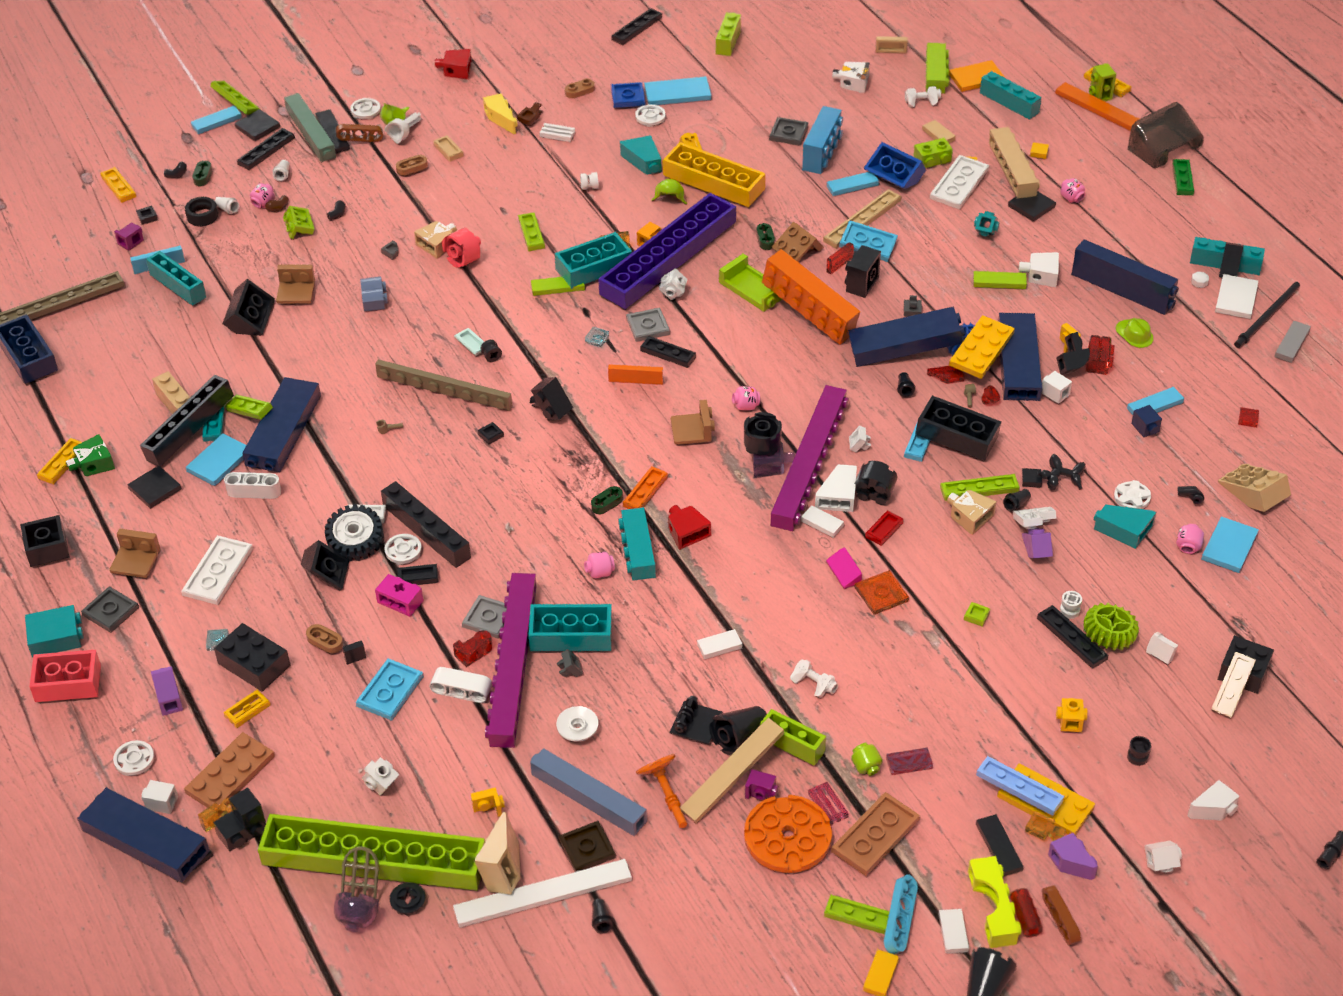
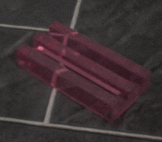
M828 782L808 790V795L812 801L819 805L827 814L830 825H833L834 821H841L843 817L844 819L848 818V811ZM822 789L826 791L830 799L833 801V803L839 810V813L836 812L830 800L823 793Z

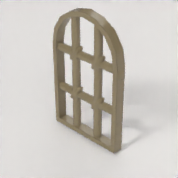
M363 846L355 847L345 855L342 864L340 902L376 906L379 863L376 854L369 848ZM358 850L366 851L364 865L357 864ZM354 851L352 864L346 863L348 855ZM369 854L374 858L375 866H369ZM346 867H353L352 880L350 882H345ZM358 868L365 869L363 884L355 883L356 870ZM375 870L374 885L367 884L368 871ZM345 885L351 886L350 900L344 899ZM356 887H363L362 901L354 900ZM368 888L374 889L373 902H366Z

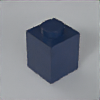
M1150 405L1134 410L1131 424L1145 438L1160 432L1162 418Z

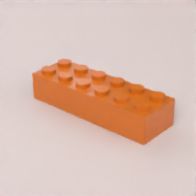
M782 249L767 259L762 283L839 345L849 338L848 330L856 328L861 311Z

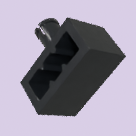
M556 377L544 378L531 389L533 396L530 398V404L535 403L531 406H540L543 415L548 421L560 420L573 408Z

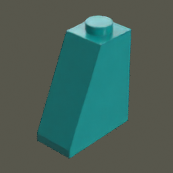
M651 135L620 141L621 157L645 175L662 172L661 157Z
M1105 504L1102 510H1098L1094 516V530L1136 549L1154 526L1157 512Z

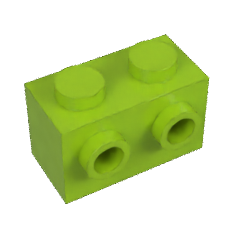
M1108 63L1093 66L1091 85L1089 87L1091 95L1105 102L1112 100L1116 73Z
M940 138L914 145L913 157L921 160L925 168L951 162L953 149L945 138Z

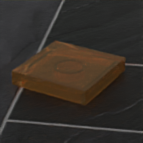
M890 570L855 583L856 591L874 615L909 602V596Z

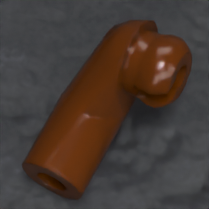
M282 195L279 200L268 201L265 204V208L267 211H281L289 201V198L286 195Z

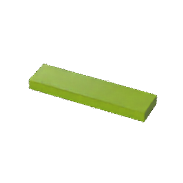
M226 81L211 82L210 87L246 115L260 109Z
M1015 474L943 482L940 484L944 501H947L951 493L961 497L967 490L974 491L983 496L1013 493L1020 489Z

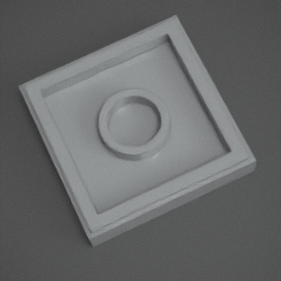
M660 308L626 314V320L636 342L646 340L648 336L657 338L670 335V329Z
M479 595L464 618L462 627L498 639L500 637V627H504V624H502L503 611L506 612L507 608L504 607L503 602Z

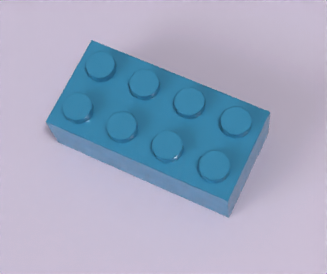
M822 107L803 143V171L821 174L823 169L827 168L828 159L832 158L833 149L837 148L838 140H841L843 134L841 126L844 118L841 116V109Z

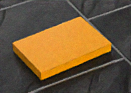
M992 60L949 70L950 77L961 92L980 88L981 78L990 71L1004 77Z

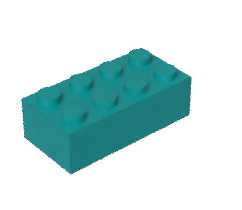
M614 232L556 252L555 269L572 289L574 286L599 279L629 256L632 250Z
M531 604L528 635L530 651H565L567 649L570 651H611L612 604Z

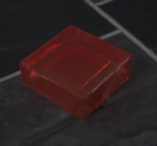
M1240 407L1238 424L1257 427L1259 410Z

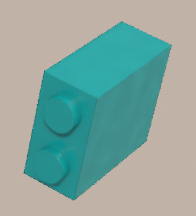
M74 605L25 615L27 645L32 658L36 654L57 653L81 648L80 639H84V635L79 624H82L80 612H76Z

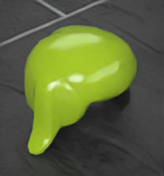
M383 103L384 106L381 109L380 117L386 125L394 119L405 120V114L409 107L400 109Z
M674 179L661 181L656 186L654 198L651 199L653 201L662 195H674L687 204L684 200V188Z

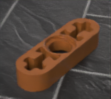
M340 124L336 127V136L342 141L379 142L383 138V131L377 125ZM358 130H362L364 132L360 136L355 134V132Z
M1052 885L1043 888L1042 897L1065 942L1068 945L1080 942L1081 934L1056 886Z

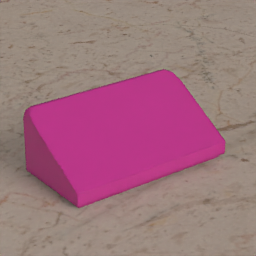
M845 547L826 560L843 589L862 583V572Z

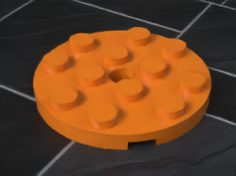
M788 795V797L781 798L773 796L757 804L747 816L744 827V840L751 856L764 867L777 872L795 873L812 868L827 855L831 846L832 830L827 814L813 801L797 795ZM790 830L794 833V836L784 837L783 832Z

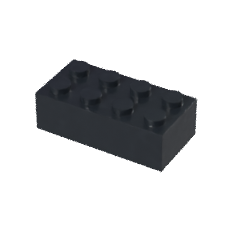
M932 395L918 418L915 434L985 461L998 438L1002 421Z

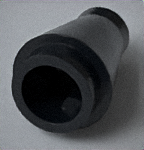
M902 372L898 376L897 391L903 397H910L913 395L916 387L909 374Z
M1027 489L1009 493L1003 500L1004 507L1008 511H1017L1031 498V494Z
M596 899L592 903V927L598 933H607L612 929L614 919L603 899Z

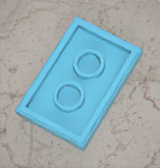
M849 220L839 247L855 252L859 250L861 245L880 250V260L888 262L898 235Z
M222 434L185 467L186 472L216 486L244 460L242 452L246 445Z
M1221 516L1201 560L1240 573L1259 529Z
M388 658L355 702L356 707L392 721L424 677L423 672Z

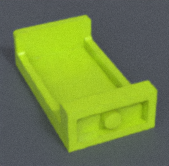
M744 253L719 269L720 284L763 312L782 300V298H779L777 294L762 283L763 274L748 265V256Z

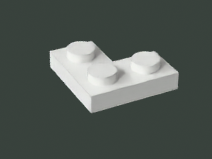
M1052 507L1013 511V519L1025 527V529H1035L1038 525H1043V522H1050V519L1056 518V510Z

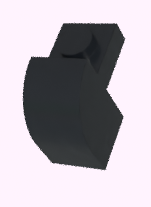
M1078 332L1071 333L1065 337L1068 352L1056 357L1061 375L1078 370L1089 359L1090 350L1089 348L1082 349L1083 342Z

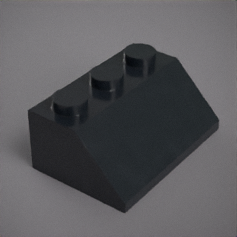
M246 279L235 289L222 324L236 334L261 336L275 298L249 279Z

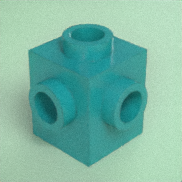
M985 211V213L979 212L978 217L976 216L974 226L979 235L989 237V234L994 235L995 231H998L1000 222L994 216L995 213ZM987 222H990L989 228L985 227Z

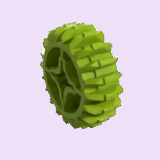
M1108 602L1106 605L1100 603L1098 606L1093 605L1087 611L1083 620V631L1087 633L1086 637L1091 638V642H1097L1098 646H1105L1106 649L1109 647L1114 651L1116 648L1123 650L1124 647L1129 648L1135 642L1139 633V622L1135 620L1136 616L1130 615V611H1125L1124 607H1117L1116 604L1113 606Z

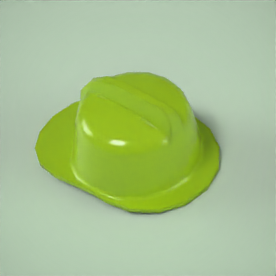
M1126 319L1116 325L1117 333L1134 347L1145 348L1153 342L1150 325L1143 319Z

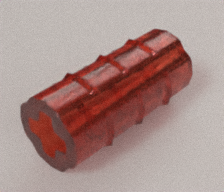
M1026 888L1014 890L1010 894V899L1014 904L1016 918H1018L1024 936L1030 938L1041 934L1043 927L1029 890Z

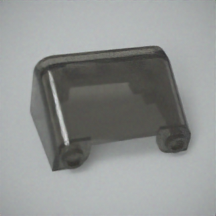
M1174 102L1137 120L1132 125L1127 150L1156 169L1166 164L1169 152L1189 142L1190 147L1193 149L1202 146L1204 136L1184 107L1178 102Z

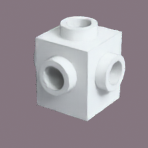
M675 268L662 277L659 290L670 300H673L684 294L688 279Z
M380 757L376 762L372 760L363 769L366 773L361 779L364 780L365 785L369 789L375 790L381 796L399 774L394 770L390 762Z

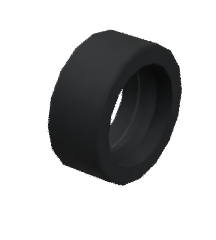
M196 197L185 205L187 221L194 226H207L218 218L217 205L212 198ZM202 209H208V210H209V211H207V212H205V213H200V214L194 213V212H196V211H198V210H202Z

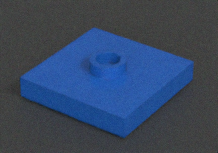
M642 82L611 84L614 108L645 105Z

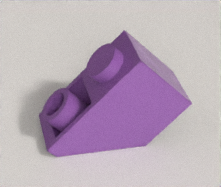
M1039 528L1028 529V532L1022 533L1028 557L1042 558L1053 556L1051 533L1044 532V529Z
M172 666L151 671L162 716L183 711Z
M1074 833L1050 843L1048 856L1060 872L1089 880L1095 879L1098 868L1097 862L1093 856L1089 855L1084 843L1077 839Z

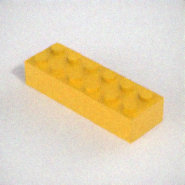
M681 142L663 159V176L749 207L765 190L766 173Z

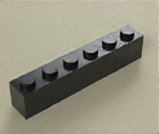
M217 375L211 377L140 445L146 460L161 467L233 398L234 394L228 380Z
M395 481L381 490L382 503L386 505V509L455 568L471 558L469 542L398 482Z

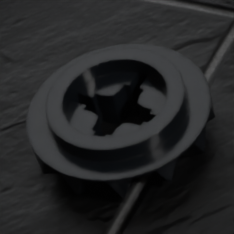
M412 882L396 886L390 894L392 909H395L398 914L405 913L407 916L412 912L417 913L418 909L424 906V901L426 900L423 888ZM407 893H409V896L411 897L410 903L408 904L405 903Z

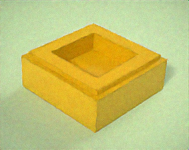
M1033 142L1030 157L1046 159L1049 144Z

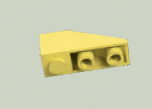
M502 94L483 97L484 111L488 119L512 134H516L517 120L516 117L513 118V112L508 106L507 99H504Z

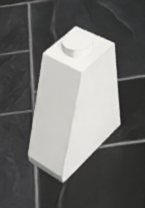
M838 464L816 492L815 507L820 510L853 512L854 483L856 481L857 466Z

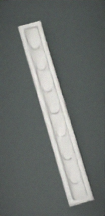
M626 859L515 888L512 894L497 893L453 905L458 926L461 928L632 881V876Z

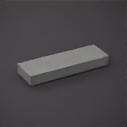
M1293 321L1279 345L1275 357L1292 363L1311 326Z

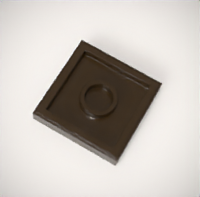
M599 821L558 836V840L574 872L589 869L616 858V853Z

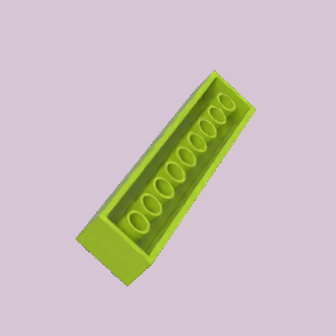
M269 814L258 853L262 865L342 875V864L345 855L351 849L363 846L372 850L378 858V879L478 891L481 875L474 860L483 847L485 838ZM358 850L357 864L364 865L366 851ZM354 851L348 855L346 863L352 864ZM369 854V866H375V860ZM346 867L345 875L352 876L353 867ZM358 868L356 876L364 877L365 869ZM375 870L368 871V878H375Z

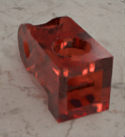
M485 630L478 631L474 637L464 643L458 640L453 644L454 656L466 668L484 657L492 650V636L490 632Z

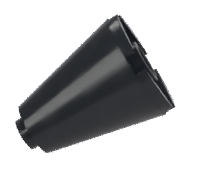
M753 706L718 714L712 718L713 721L709 724L711 738L715 745L719 744L723 748L721 749L723 753L732 755L757 730L767 713L761 707Z
M978 947L977 951L973 949L967 996H999L1016 971L1017 965L1010 957H1008V960L1001 958V952L990 948Z

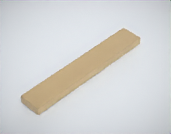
M888 189L824 236L823 242L837 249L849 220L868 226L899 203L901 196Z
M767 718L680 807L681 811L697 824L785 733L784 729L770 718Z

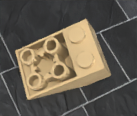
M1241 464L1237 469L1226 473L1224 477L1218 480L1219 484L1249 508L1263 512L1291 495L1287 474L1267 470L1263 467H1255L1250 464Z
M503 812L495 823L489 837L486 838L480 852L476 855L474 862L489 892L512 894L520 880L519 841L507 813Z

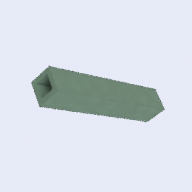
M296 93L284 97L286 111L320 162L336 158L333 142L301 95Z

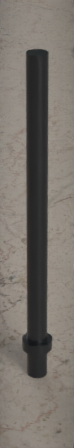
M1294 282L1245 333H1241L1238 336L1234 346L1240 348L1244 343L1246 344L1249 338L1300 287V284Z

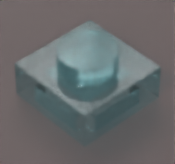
M593 326L585 337V343L602 347L609 338V331Z
M228 629L207 631V651L214 650L229 635Z

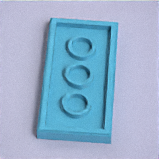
M707 77L644 82L648 105L711 100Z

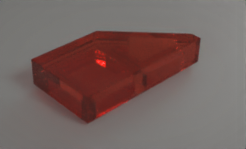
M952 366L927 369L928 376L940 378V381L946 384L964 381L963 371Z

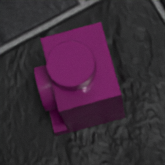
M132 222L121 230L114 231L117 244L128 251L144 241L142 228Z
M752 769L745 784V799H749L750 796L758 800H765L773 796L776 798L779 790V785H776V776Z

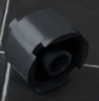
M767 412L755 413V416L751 418L749 416L744 422V446L746 451L751 454L773 456L781 446V421H778L775 415Z
M868 461V464H862L854 483L857 497L863 501L870 499L879 505H885L890 499L897 482V473L889 470V465L880 461Z

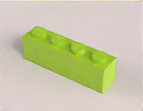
M927 43L926 92L928 87L935 86L936 89L941 90V94H945V87L949 86V50H946V43Z

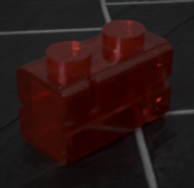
M1090 336L1088 345L1090 355L1086 364V371L1088 373L1097 372L1098 374L1106 375L1108 374V369L1113 367L1114 357H1110V355H1114L1115 345H1111V337Z

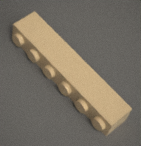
M1009 127L990 129L989 145L1017 199L1037 196L1040 182L1036 179L1034 170H1031L1024 152L1021 151L1019 142H1016L1014 133L1011 132Z

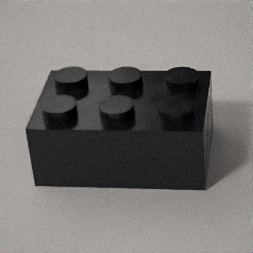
M241 623L214 648L219 665L262 692L290 667L286 649L244 623Z

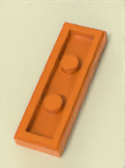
M609 364L608 379L609 382L663 385V367Z
M651 466L623 501V507L627 509L645 507L668 478V473Z

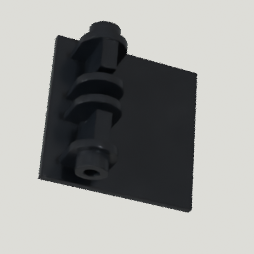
M692 695L683 702L669 733L709 745L712 739L709 724L713 721L712 718L723 712L698 705L697 697Z

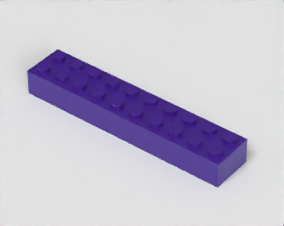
M709 193L598 279L599 295L627 309L660 283L665 274L675 268H679L736 222V206Z

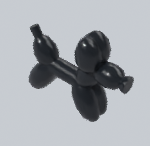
M1052 454L1049 459L1050 467L1052 468L1051 472L1048 470L1041 471L1040 469L1037 472V476L1048 480L1047 485L1050 490L1056 489L1059 484L1058 477L1060 475L1071 477L1072 482L1081 490L1082 481L1080 475L1084 471L1086 464L1085 462H1080L1072 470L1063 468L1061 459L1057 455Z

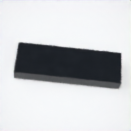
M648 336L640 346V351L686 368L696 358V352Z
M997 814L977 819L976 826L991 855L996 856L998 865H1002L1004 876L1023 871L1024 866Z

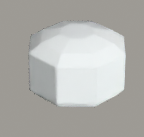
M1195 272L1192 274V285L1197 288H1204L1208 285L1209 275L1205 272Z

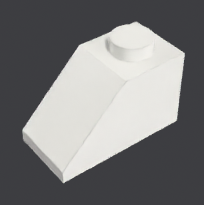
M1218 780L1190 804L1187 816L1190 819L1223 820L1227 815L1232 816L1237 811L1239 795Z

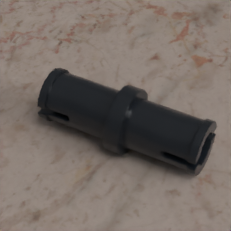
M1338 831L1332 841L1327 842L1324 846L1323 853L1316 860L1321 868L1329 869L1332 862L1341 856L1343 852V831Z

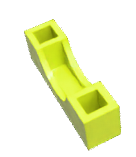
M996 856L969 860L968 875L973 891L987 895L996 905V910L986 917L984 930L989 947L1017 945L1018 935H1021V926L1019 921H1015L1014 918L1015 907L1008 898V884L1003 882L1004 872L1002 865H998Z

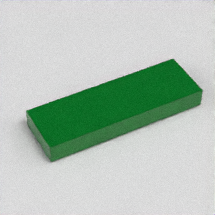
M1173 159L1172 167L1176 194L1193 196L1194 185L1190 160Z

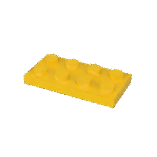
M982 315L949 360V366L982 379L1013 336L1015 328Z
M1019 763L1014 770L1064 796L1062 804L1052 816L1001 788L998 791L997 797L1067 835L1074 833L1076 836L1095 808V803Z

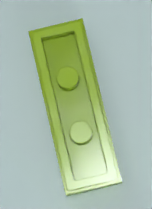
M535 212L518 215L528 251L545 249Z
M973 272V287L1026 289V273Z
M563 277L531 280L533 296L585 290L584 283L571 289Z
M237 394L224 406L228 412L260 420L273 408L269 402Z
M830 894L824 917L885 934L890 911Z

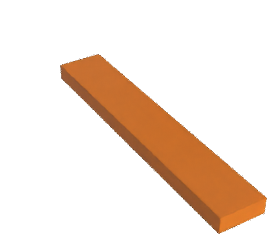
M1066 82L1056 88L1055 94L1133 133L1144 124L1143 120Z

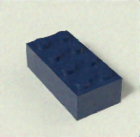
M27 314L0 325V347L24 384L58 371L54 354Z

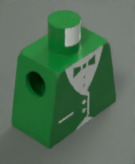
M100 434L74 446L75 458L66 461L69 471L80 468L84 476H91L115 469L112 456Z

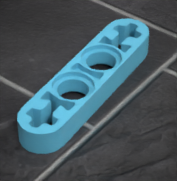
M911 875L900 877L895 882L884 937V946L891 954L903 952L907 946L918 888L916 880ZM900 900L903 901L905 910L902 908ZM897 919L901 923V929L897 925Z

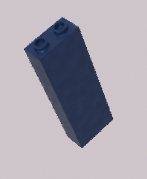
M1085 239L1075 249L1071 275L1163 315L1174 308L1176 304L1174 298L1179 290L1177 278Z
M953 306L848 330L856 367L962 344V336L965 335L963 325H959L961 323L960 314L955 312Z
M999 313L998 322L1015 328L1013 336L1000 353L1003 400L1040 401L1042 381L1035 313Z
M284 377L270 402L273 408L260 420L242 452L245 466L281 472L321 397L319 383Z
M107 787L96 796L94 801L77 818L83 832L181 883L210 851L205 837Z

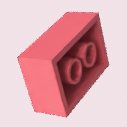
M96 649L34 655L29 686L34 701L45 702L98 697L101 663Z

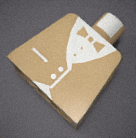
M435 221L414 231L415 243L418 247L438 259L445 253L442 248L443 238L456 232L457 228L453 223L445 226L439 221Z
M967 490L961 497L951 493L947 499V503L952 505V519L971 535L995 515L996 501L974 491Z

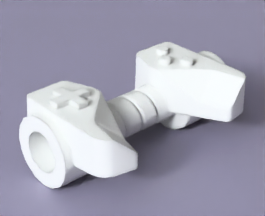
M934 86L928 87L927 92L917 93L915 88H909L905 91V102H908L910 108H914L916 99L928 98L931 105L936 106L938 99H941V90L936 89Z
M802 659L797 663L790 676V679L795 684L807 676L817 682L814 694L816 697L822 698L826 692L835 693L839 684L836 683L833 675H827L826 673L819 675L811 669L812 665L809 660Z

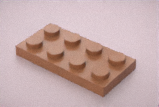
M242 732L184 788L185 794L217 814L229 802L230 797L237 794L275 757L274 751Z
M885 792L832 846L831 852L867 876L920 820V815Z

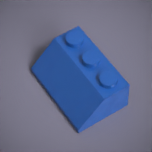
M884 142L880 143L864 167V170L903 189L917 184L926 172V168L921 160Z

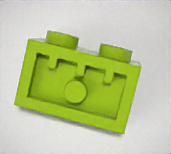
M295 206L288 207L287 212L283 215V221L286 224V231L290 239H294L296 232L313 235L315 229L309 210Z

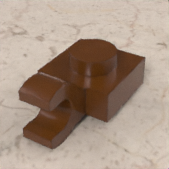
M535 102L531 108L525 107L517 115V121L531 126L542 114L543 111L539 109L542 104Z

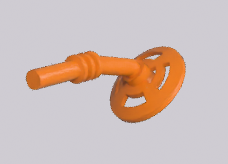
M671 754L641 767L636 771V774L653 773L654 777H657L665 794V802L668 809L673 812L679 827L684 828L687 826V822L680 809L681 804L665 776V767L676 757L675 754Z

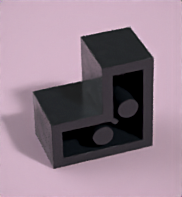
M248 787L230 797L229 801L232 811L213 822L217 836L229 852L241 847L252 838L260 836L266 826L262 806Z

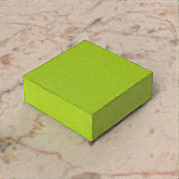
M971 602L964 615V620L983 627L990 613V608Z

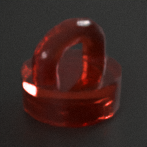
M989 385L984 389L981 398L982 403L985 405L989 403L995 404L1000 400V395L994 386Z

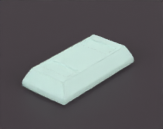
M467 328L454 335L475 356L482 353L480 347L484 341L471 329Z

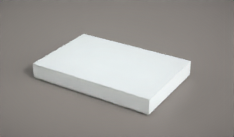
M1223 274L1215 312L1251 319L1258 280Z

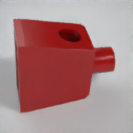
M471 49L445 51L444 59L435 58V68H443L444 76L460 79L469 78L472 64Z
M674 505L669 509L668 529L679 550L711 536V522L693 506L681 509L678 505Z

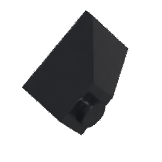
M320 540L305 549L301 566L337 590L341 591L343 589L349 559Z

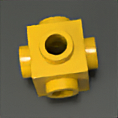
M1062 698L1061 705L1056 708V719H1060V731L1082 732L1084 720H1087V708L1083 706V699Z

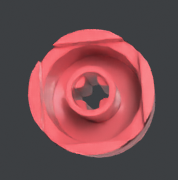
M466 227L443 238V251L447 252L449 256L447 260L454 267H463L480 258L479 245H481V240Z

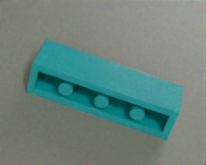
M990 71L981 78L980 94L1029 120L1040 113L1041 96L993 71Z
M1195 237L1190 263L1220 269L1226 242ZM1244 245L1238 272L1260 275L1265 249Z
M161 251L146 259L149 274L192 306L206 298L203 281Z
M644 507L621 510V518H618L619 530H623L621 542L626 544V547H623L624 558L629 560L626 561L627 573H631L632 581L656 578L655 560Z

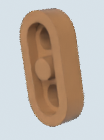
M585 78L565 86V96L577 98L592 93L595 90L594 81Z
M416 155L398 161L396 163V172L399 175L407 176L411 173L422 171L428 166L427 158L424 155Z
M314 624L306 630L307 641L328 653H336L343 647L341 635L323 625Z

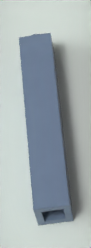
M543 748L532 757L530 761L531 775L632 836H635L646 824L647 809Z

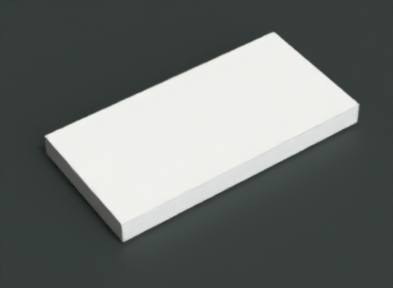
M959 155L931 192L930 199L960 210L989 170V165Z
M217 535L182 589V596L218 605L252 552L253 545Z

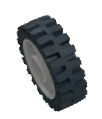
M353 504L352 508L347 505L344 511L342 508H339L337 510L338 514L335 512L331 514L332 518H328L324 530L326 542L330 548L349 559V561H352L353 558L356 561H360L361 556L363 559H367L368 553L372 556L375 554L374 550H379V545H382L384 538L383 526L380 517L370 507L366 509L365 505H360L358 508L357 504Z

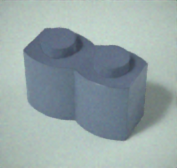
M381 276L360 279L364 311L385 309V304L388 303L387 293H383L387 292L386 282L382 281Z

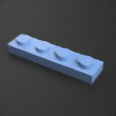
M989 756L986 757L977 769L976 776L1052 816L1064 800L1062 794Z

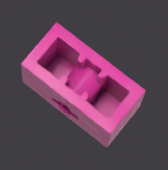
M390 574L375 589L377 603L409 617L412 616L423 602L422 588Z

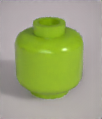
M862 743L852 750L851 760L860 774L868 773L869 776H872L880 771L879 766L882 764L883 759L875 745Z

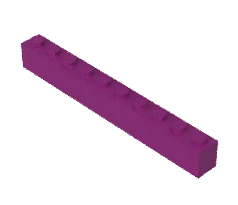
M825 385L772 509L770 526L793 532L795 525H799L800 513L806 508V498H810L811 486L816 484L817 471L820 472L822 469V459L827 457V447L832 445L833 433H837L838 421L842 420L843 409L848 406L849 398L846 397V389Z
M512 573L511 581H507V593L509 595L505 596L504 607L507 609L506 612L503 611L502 624H504V627H500L502 643H498L497 655L500 656L499 659L495 660L497 676H493L492 685L495 690L490 694L492 709H488V721H490V724L485 727V738H489L490 747L515 748L529 647L530 606L535 603L537 588L536 574Z

